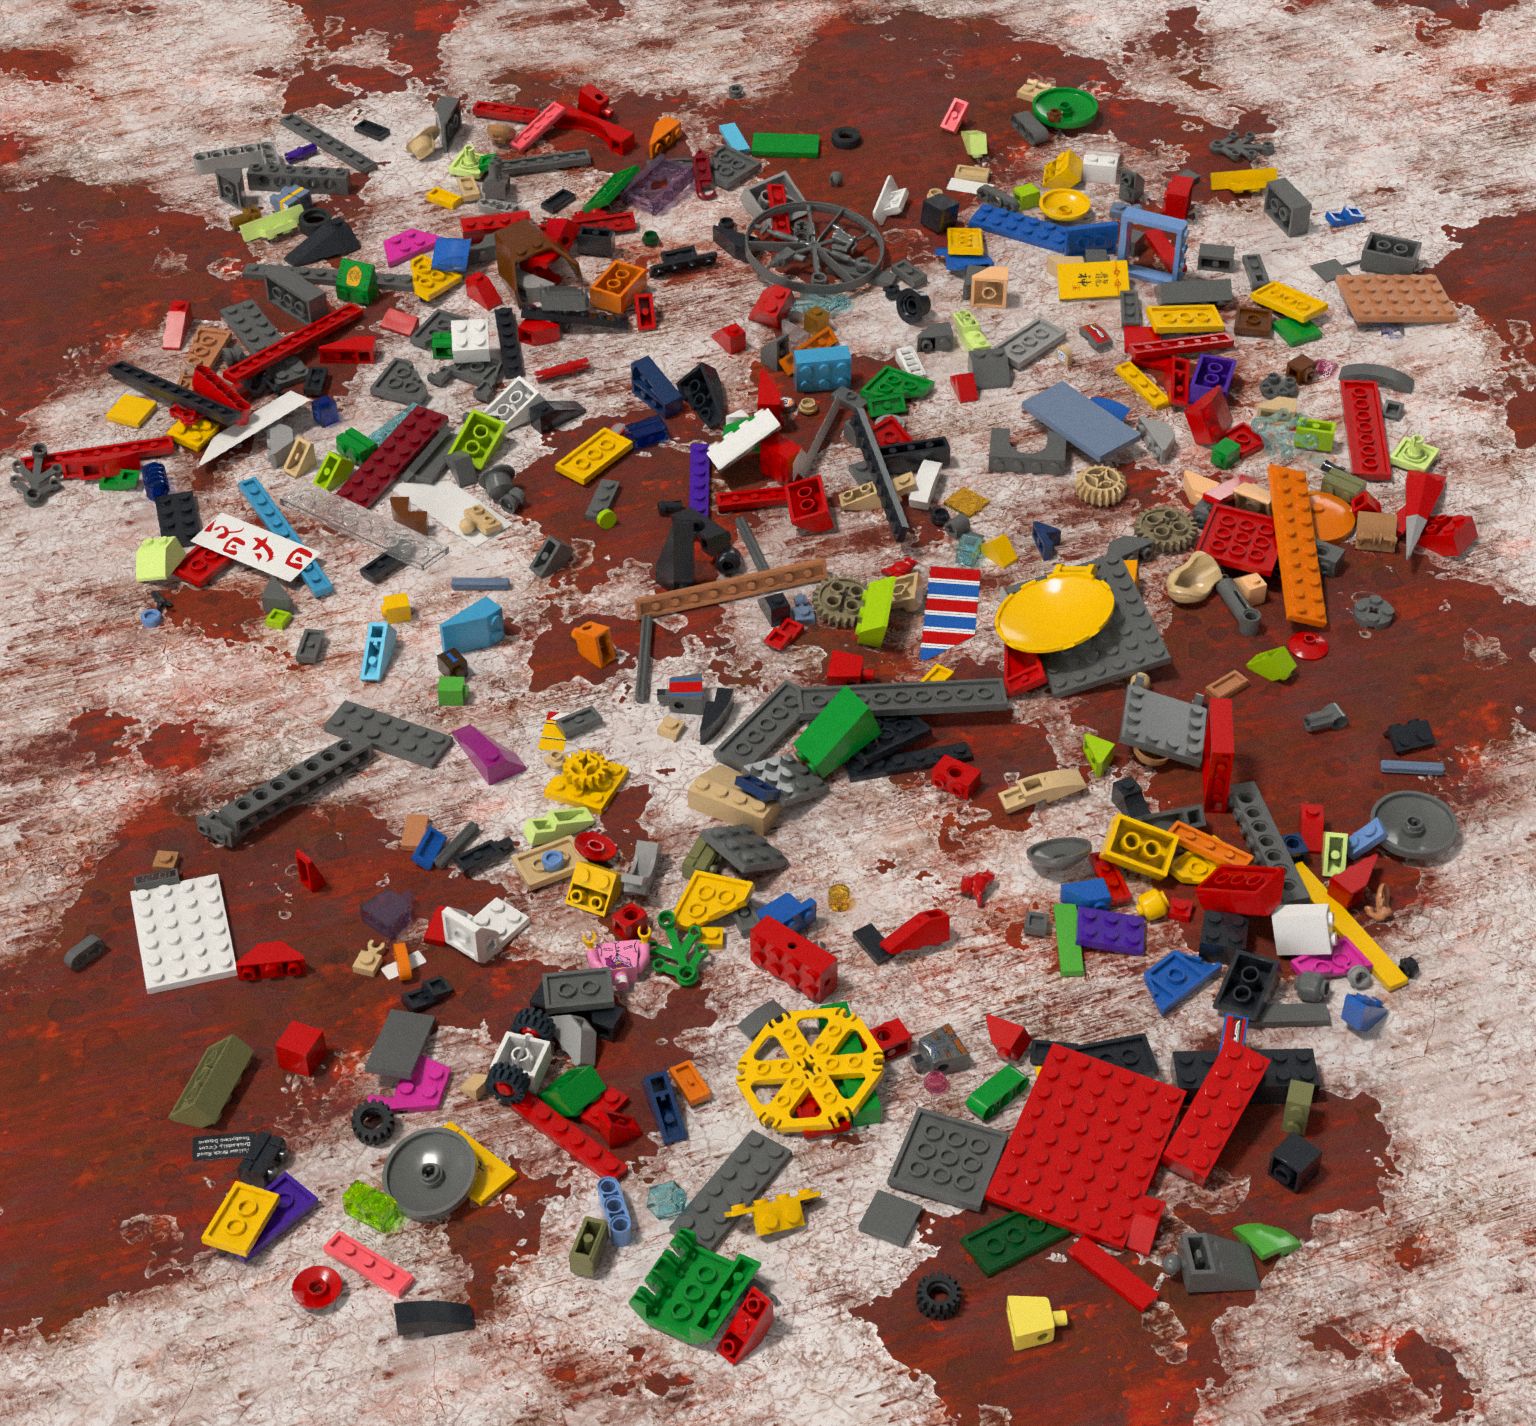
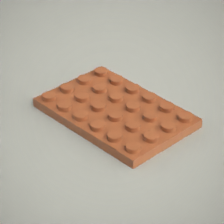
M1336 275L1335 282L1356 323L1458 321L1459 316L1436 275Z

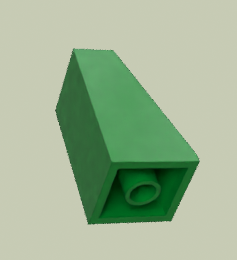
M846 685L793 743L797 750L795 755L802 763H807L806 765L812 774L817 773L823 779L882 732L870 708Z

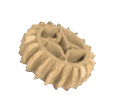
M1095 464L1093 467L1087 466L1086 469L1081 470V473H1078L1075 481L1076 495L1079 496L1080 500H1084L1085 503H1091L1092 506L1099 505L1100 507L1105 505L1108 507L1109 504L1115 505L1116 502H1120L1124 498L1127 490L1125 476L1122 475L1121 471H1117V468H1110V465L1107 467Z

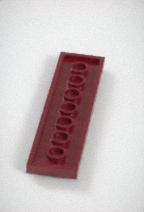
M417 405L333 496L334 502L367 513L449 422L448 416Z

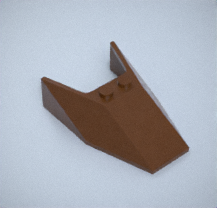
M526 218L494 232L498 273L519 310L522 307L516 275V265L519 262L547 250H554L566 259L579 282H583L579 263L560 243Z

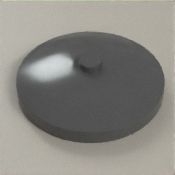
M1411 790L1393 792L1380 798L1371 810L1369 823L1375 818H1379L1383 822L1389 836L1379 844L1398 856L1410 859L1434 858L1447 852L1456 840L1458 832L1456 815L1446 803L1430 794Z
M442 1127L418 1130L402 1139L388 1155L382 1172V1185L385 1195L398 1212L412 1219L432 1220L448 1215L460 1207L472 1193L478 1177L477 1157L469 1142L453 1130Z

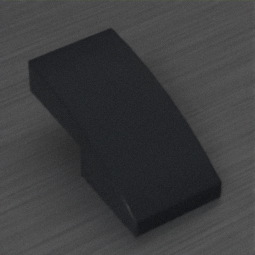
M441 975L423 981L422 988L403 993L401 995V1002L409 1012L419 1013L443 1001L453 993L454 989Z

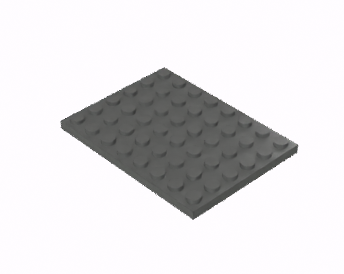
M1119 552L1076 565L1088 566L1089 564H1096L1097 575L1095 579L1099 581L1104 580L1110 586L1115 598V608L1108 623L1097 634L1076 646L1055 652L1037 653L1045 668L1048 679L1047 684L1054 700L1172 663L1171 656ZM1047 575L1037 577L1034 579L1036 580V582L1043 579H1047ZM1031 580L1006 587L1007 594L1017 593L1021 590L1020 586Z

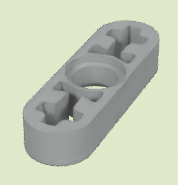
M481 198L478 200V210L484 214L524 210L521 205L496 199Z

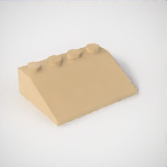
M720 764L699 775L688 788V808L732 825L748 824L760 836L766 834L785 808L774 799L769 802H763L758 800L757 796L743 792L742 788L734 784L736 776L742 775L741 772Z

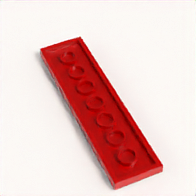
M1340 380L1339 389L1351 473L1363 480H1391L1392 473L1377 381Z

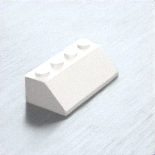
M762 408L754 414L755 418L750 422L745 420L738 426L739 430L735 433L730 431L723 437L724 441L720 444L715 442L708 448L709 452H707V455L720 473L760 445L762 440L782 429L780 423L769 409L764 411Z

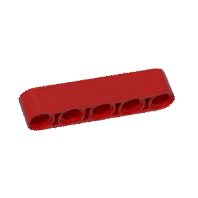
M203 365L195 366L192 386L203 396L241 411L242 418L235 421L234 424L239 426L247 425L251 405L209 367Z

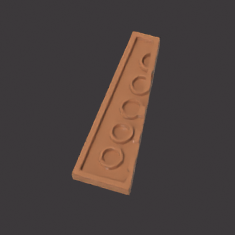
M198 327L193 339V346L189 350V357L185 361V368L182 369L181 377L177 384L193 391L192 379L195 366L203 365L212 370L222 355V349L226 348L232 339V331Z

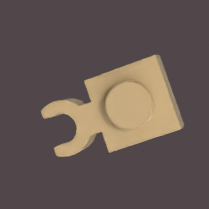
M370 940L367 945L368 951H360L352 968L354 973L374 977L383 962L382 955L385 953V943L382 942L378 948H374V940Z

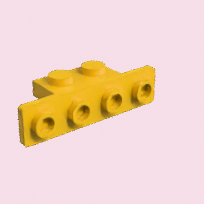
M1277 168L1211 173V189H1230L1234 193H1244V190L1250 189V192H1258L1260 188H1266L1267 182L1277 180Z
M811 1187L797 1190L798 1195L790 1197V1193L776 1195L775 1201L768 1202L767 1198L754 1200V1205L746 1207L745 1203L731 1206V1211L724 1212L725 1217H733L752 1212L757 1236H762L805 1225L800 1201L821 1196V1192H813Z

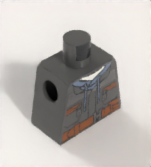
M947 1023L920 1038L918 1041V1054L911 1056L910 1061L915 1070L926 1066L930 1074L937 1077L969 1069L970 1054L950 1024Z

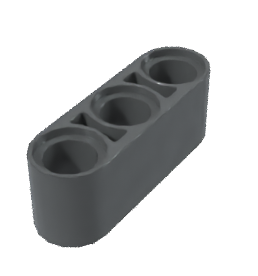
M1029 111L1011 115L1012 127L1030 145L1048 141L1049 134L1047 129Z

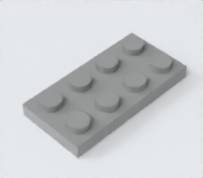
M1038 317L992 347V349L1005 348L1008 363L1020 369L1065 339L1067 332Z

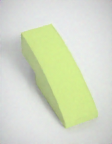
M587 807L548 810L546 817L527 819L523 833L531 846L542 845L580 832L594 824L595 820Z

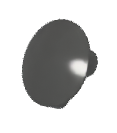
M1274 372L1269 373L1268 377L1260 383L1259 389L1262 394L1270 398L1279 396L1289 397L1296 392V379L1294 377L1280 376Z

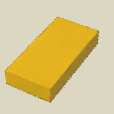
M435 187L426 194V200L454 210L463 203L462 196Z

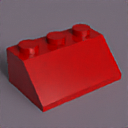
M821 474L784 485L792 525L814 533L834 528L827 491Z

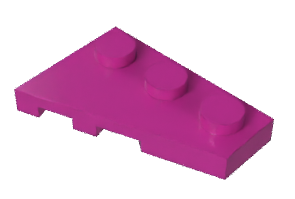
M1346 935L1337 939V945L1333 946L1332 954L1301 955L1290 962V967L1299 977L1304 971L1323 973L1328 978L1348 975L1349 970L1355 965H1363L1369 971H1372L1373 964Z

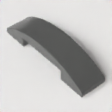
M1369 363L1343 366L1338 378L1339 381L1358 380L1360 378L1394 385L1393 391L1408 394L1412 393L1415 381L1396 369Z

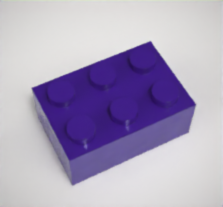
M1200 354L1190 384L1188 404L1195 403L1217 385H1221L1227 402L1235 378L1237 360Z

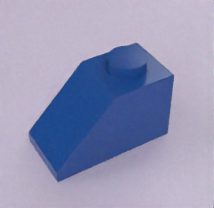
M1104 878L1061 884L1060 902L1063 904H1076V909H1078V906L1110 911L1111 896Z

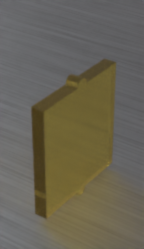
M962 487L956 493H952V496L944 501V505L966 515L969 519L978 512H982V509L990 504V500L966 487Z

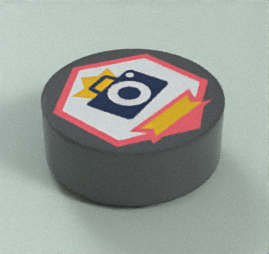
M789 396L781 397V401H784L783 413L793 411L795 409V400Z

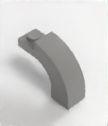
M637 840L631 869L627 874L622 873L621 882H625L624 891L643 895L648 894L658 870L663 844Z

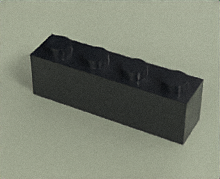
M946 436L878 446L889 475L919 470L923 460L940 462L942 466L950 465V446Z

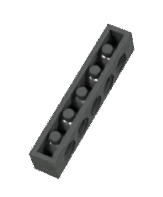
M255 163L250 164L246 173L249 190L281 192V189L285 186L298 185L310 190L311 194L349 195L352 186L350 169H343L341 167H302Z

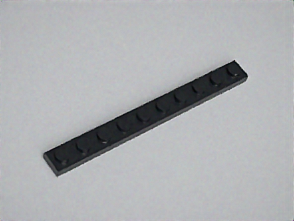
M124 361L108 367V373L119 379L222 422L225 425H231L242 418L241 411Z
M856 408L854 415L851 416L850 424L853 426L855 437H857L859 442V448L862 450L864 461H866L868 466V472L871 474L872 482L877 490V496L880 498L882 509L885 511L886 520L891 527V533L894 535L896 542L903 543L909 530V525L864 408Z

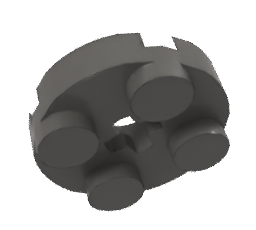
M1371 595L1355 602L1353 619L1361 627L1368 628V626L1374 627V630H1381L1391 625L1395 610L1381 596Z

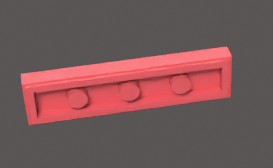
M553 102L509 142L510 147L523 153L567 112L566 108Z
M340 1230L323 1246L326 1254L399 1299L415 1283L413 1275Z

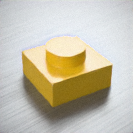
M701 927L702 938L700 943L706 944L709 950H723V927Z

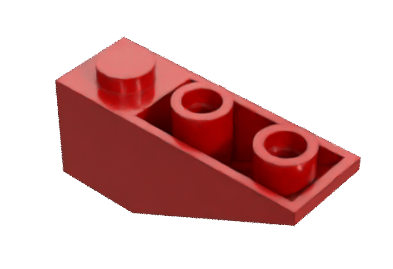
M1374 854L1368 858L1365 857L1356 865H1351L1345 871L1334 874L1329 880L1330 885L1327 894L1345 909L1360 902L1378 855Z
M939 908L919 912L882 940L880 946L890 954H900L905 950H919L923 946H937L942 942L950 941V916Z

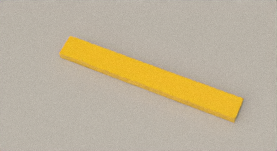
M1302 861L1295 864L1310 895V904H1329L1330 912L1334 913L1335 918L1334 926H1332L1333 931L1339 937L1346 935L1373 964L1372 971L1370 972L1387 991L1391 992L1408 983L1406 975L1346 909L1327 894L1328 890L1306 865Z

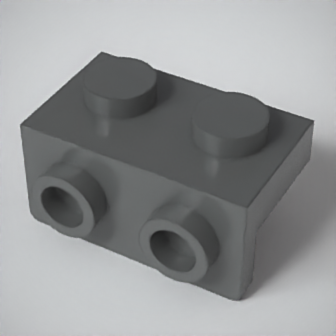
M214 810L207 816L202 814L196 816L198 832L231 848L248 833L246 832L239 837L235 836L231 828L222 825L221 814Z

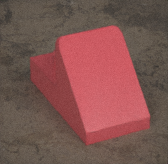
M954 98L940 127L943 130L956 134L961 123L967 125L969 102Z

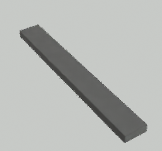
M294 113L280 119L281 125L309 142L315 143L319 148L366 175L378 168L375 161Z

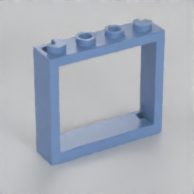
M1127 206L1121 215L1117 261L1127 260L1128 276L1154 284L1183 281L1185 273L1182 271L1186 264L1184 254L1188 248V243H1186V239L1189 236L1187 229L1188 221ZM1133 223L1177 234L1172 274L1129 263Z

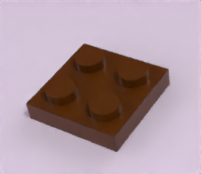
M1237 306L1233 333L1270 337L1273 310Z

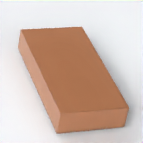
M1234 670L1206 686L1205 693L1211 698L1228 699L1248 687L1249 680Z
M407 814L401 841V851H415L428 828L429 815Z

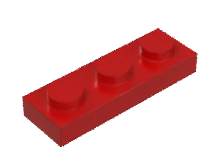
M1100 852L1089 854V862L1097 879L1104 878L1111 896L1110 907L1131 903V893L1118 866L1100 859Z

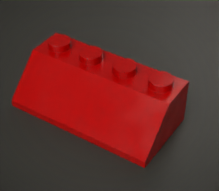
M529 210L459 217L462 238H472L471 244H479L483 241L485 235L492 234L526 218L531 222Z
M1220 864L1194 891L1204 910L1231 914L1269 916L1281 903L1286 871L1284 867Z

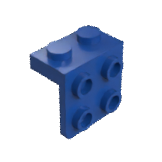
M785 893L757 910L756 913L760 921L766 915H769L793 931L798 932L816 921L817 902L810 897L800 903L793 895Z

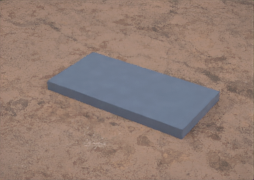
M1064 381L1022 402V409L1099 463L1140 441V433Z

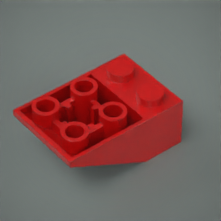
M1464 515L1430 516L1418 539L1417 545L1441 556H1460L1478 537L1473 517Z

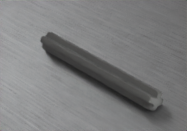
M737 517L735 524L758 572L769 570L770 568L745 517Z

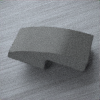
M773 999L750 1013L737 1027L754 1041L767 1022L773 1028L771 1024L772 1019L776 1023H781L783 1021L781 1014L785 1013L787 1016L789 1014Z

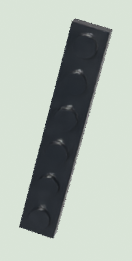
M526 304V306L522 305L521 318L628 329L629 318L619 313L608 315L606 312L590 313L588 310H542V307H536L534 304Z
M512 307L494 309L505 379H513L518 376L522 378L523 369Z
M967 742L888 755L866 766L862 765L859 761L845 763V770L850 783L931 769L944 755H948L963 763L972 761V754Z

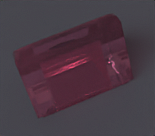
M1323 358L1317 359L1315 366L1316 374L1328 378L1336 370L1338 364Z

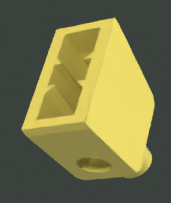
M1007 1296L1006 1312L1015 1351L1049 1343L1054 1340L1055 1327L1067 1325L1066 1311H1051L1049 1299L1046 1297Z

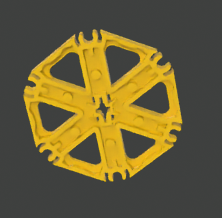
M840 1007L787 1011L791 1019H788V1016L783 1013L781 1014L783 1022L776 1023L774 1019L771 1020L773 1028L767 1022L738 1061L737 1070L739 1074H744L736 1076L737 1086L760 1124L763 1123V1126L767 1127L770 1122H774L772 1128L775 1132L779 1131V1133L801 1132L803 1130L833 1129L830 1121L833 1122L834 1126L839 1127L838 1118L845 1117L847 1121L851 1120L848 1111L855 1117L883 1078V1065L877 1064L885 1063L883 1051L860 1016L858 1015L857 1017L856 1013L853 1012L849 1018H846L848 1015L846 1009L843 1008L841 1010ZM806 1019H828V1024L810 1047L797 1027L798 1023ZM854 1031L860 1034L867 1045V1049L863 1053L836 1055ZM774 1037L778 1040L789 1059L758 1061L755 1059V1055L768 1038ZM805 1063H807L808 1066L813 1069V1072L815 1074L814 1076L811 1072L807 1070V1066ZM865 1078L858 1091L850 1099L843 1098L832 1080ZM784 1084L773 1100L767 1105L760 1104L752 1091V1086ZM810 1092L822 1110L821 1114L817 1117L791 1118L796 1108Z

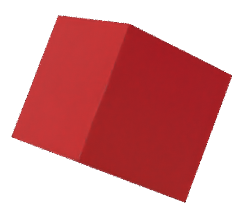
M292 1020L275 1045L280 1068L309 1078L327 1054L323 1030Z

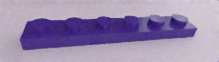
M691 444L689 508L692 507L709 518V456L707 455L709 444Z

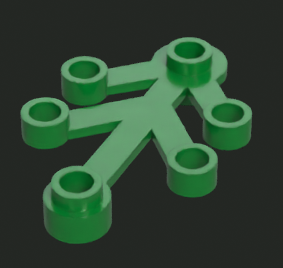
M664 910L659 913L657 920L659 927L666 930L672 949L660 945L655 940H651L648 942L650 947L656 946V948L650 950V955L655 956L659 954L675 960L679 967L667 964L662 958H657L652 963L653 970L657 974L666 972L676 976L677 982L682 986H691L698 980V965L702 959L707 958L709 955L708 946L704 943L698 944L695 947V954L688 964L686 956L694 942L702 938V930L697 925L691 926L681 946L674 928L676 925L675 915L672 911ZM695 931L699 932L696 935H692V933ZM701 949H705V950H706V951L703 952V953H699V951H700ZM659 964L663 965L661 968L656 967Z

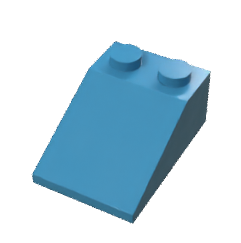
M486 596L440 624L443 652L454 647L459 653L488 648L505 638L502 607Z

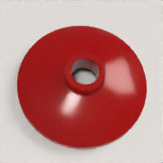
M1299 632L1289 639L1288 649L1299 659L1316 661L1327 655L1329 644L1324 637L1317 633Z
M596 832L580 833L574 840L576 850L586 858L595 861L611 860L617 852L616 845L611 839Z
M312 1266L303 1270L296 1276L292 1284V1294L295 1301L308 1309H321L331 1305L337 1300L342 1291L341 1277L334 1269L327 1266Z

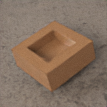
M158 850L152 865L153 872L177 868L180 860L179 852Z

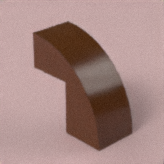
M390 497L392 517L395 524L408 533L428 536L429 522L427 511H411L409 497Z

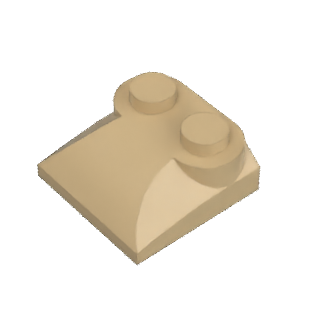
M919 572L896 577L890 610L903 608L906 612H914L919 609L922 604L924 591L922 577Z

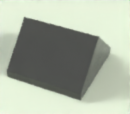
M242 168L216 169L215 174L219 198L242 211V207H245L246 202Z

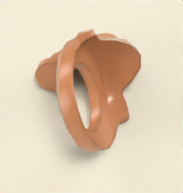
M1382 883L1378 887L1376 896L1377 912H1373L1374 908L1370 906H1365L1364 908L1366 915L1377 922L1383 921L1393 912L1389 907L1390 890L1388 884Z

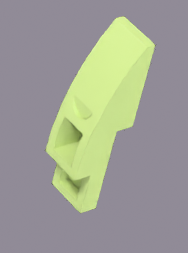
M960 310L958 313H952L956 330L967 353L968 351L978 349H991V345L980 332V324L970 311Z

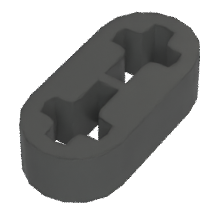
M94 934L86 937L66 953L64 963L72 970H79L103 951L104 941Z

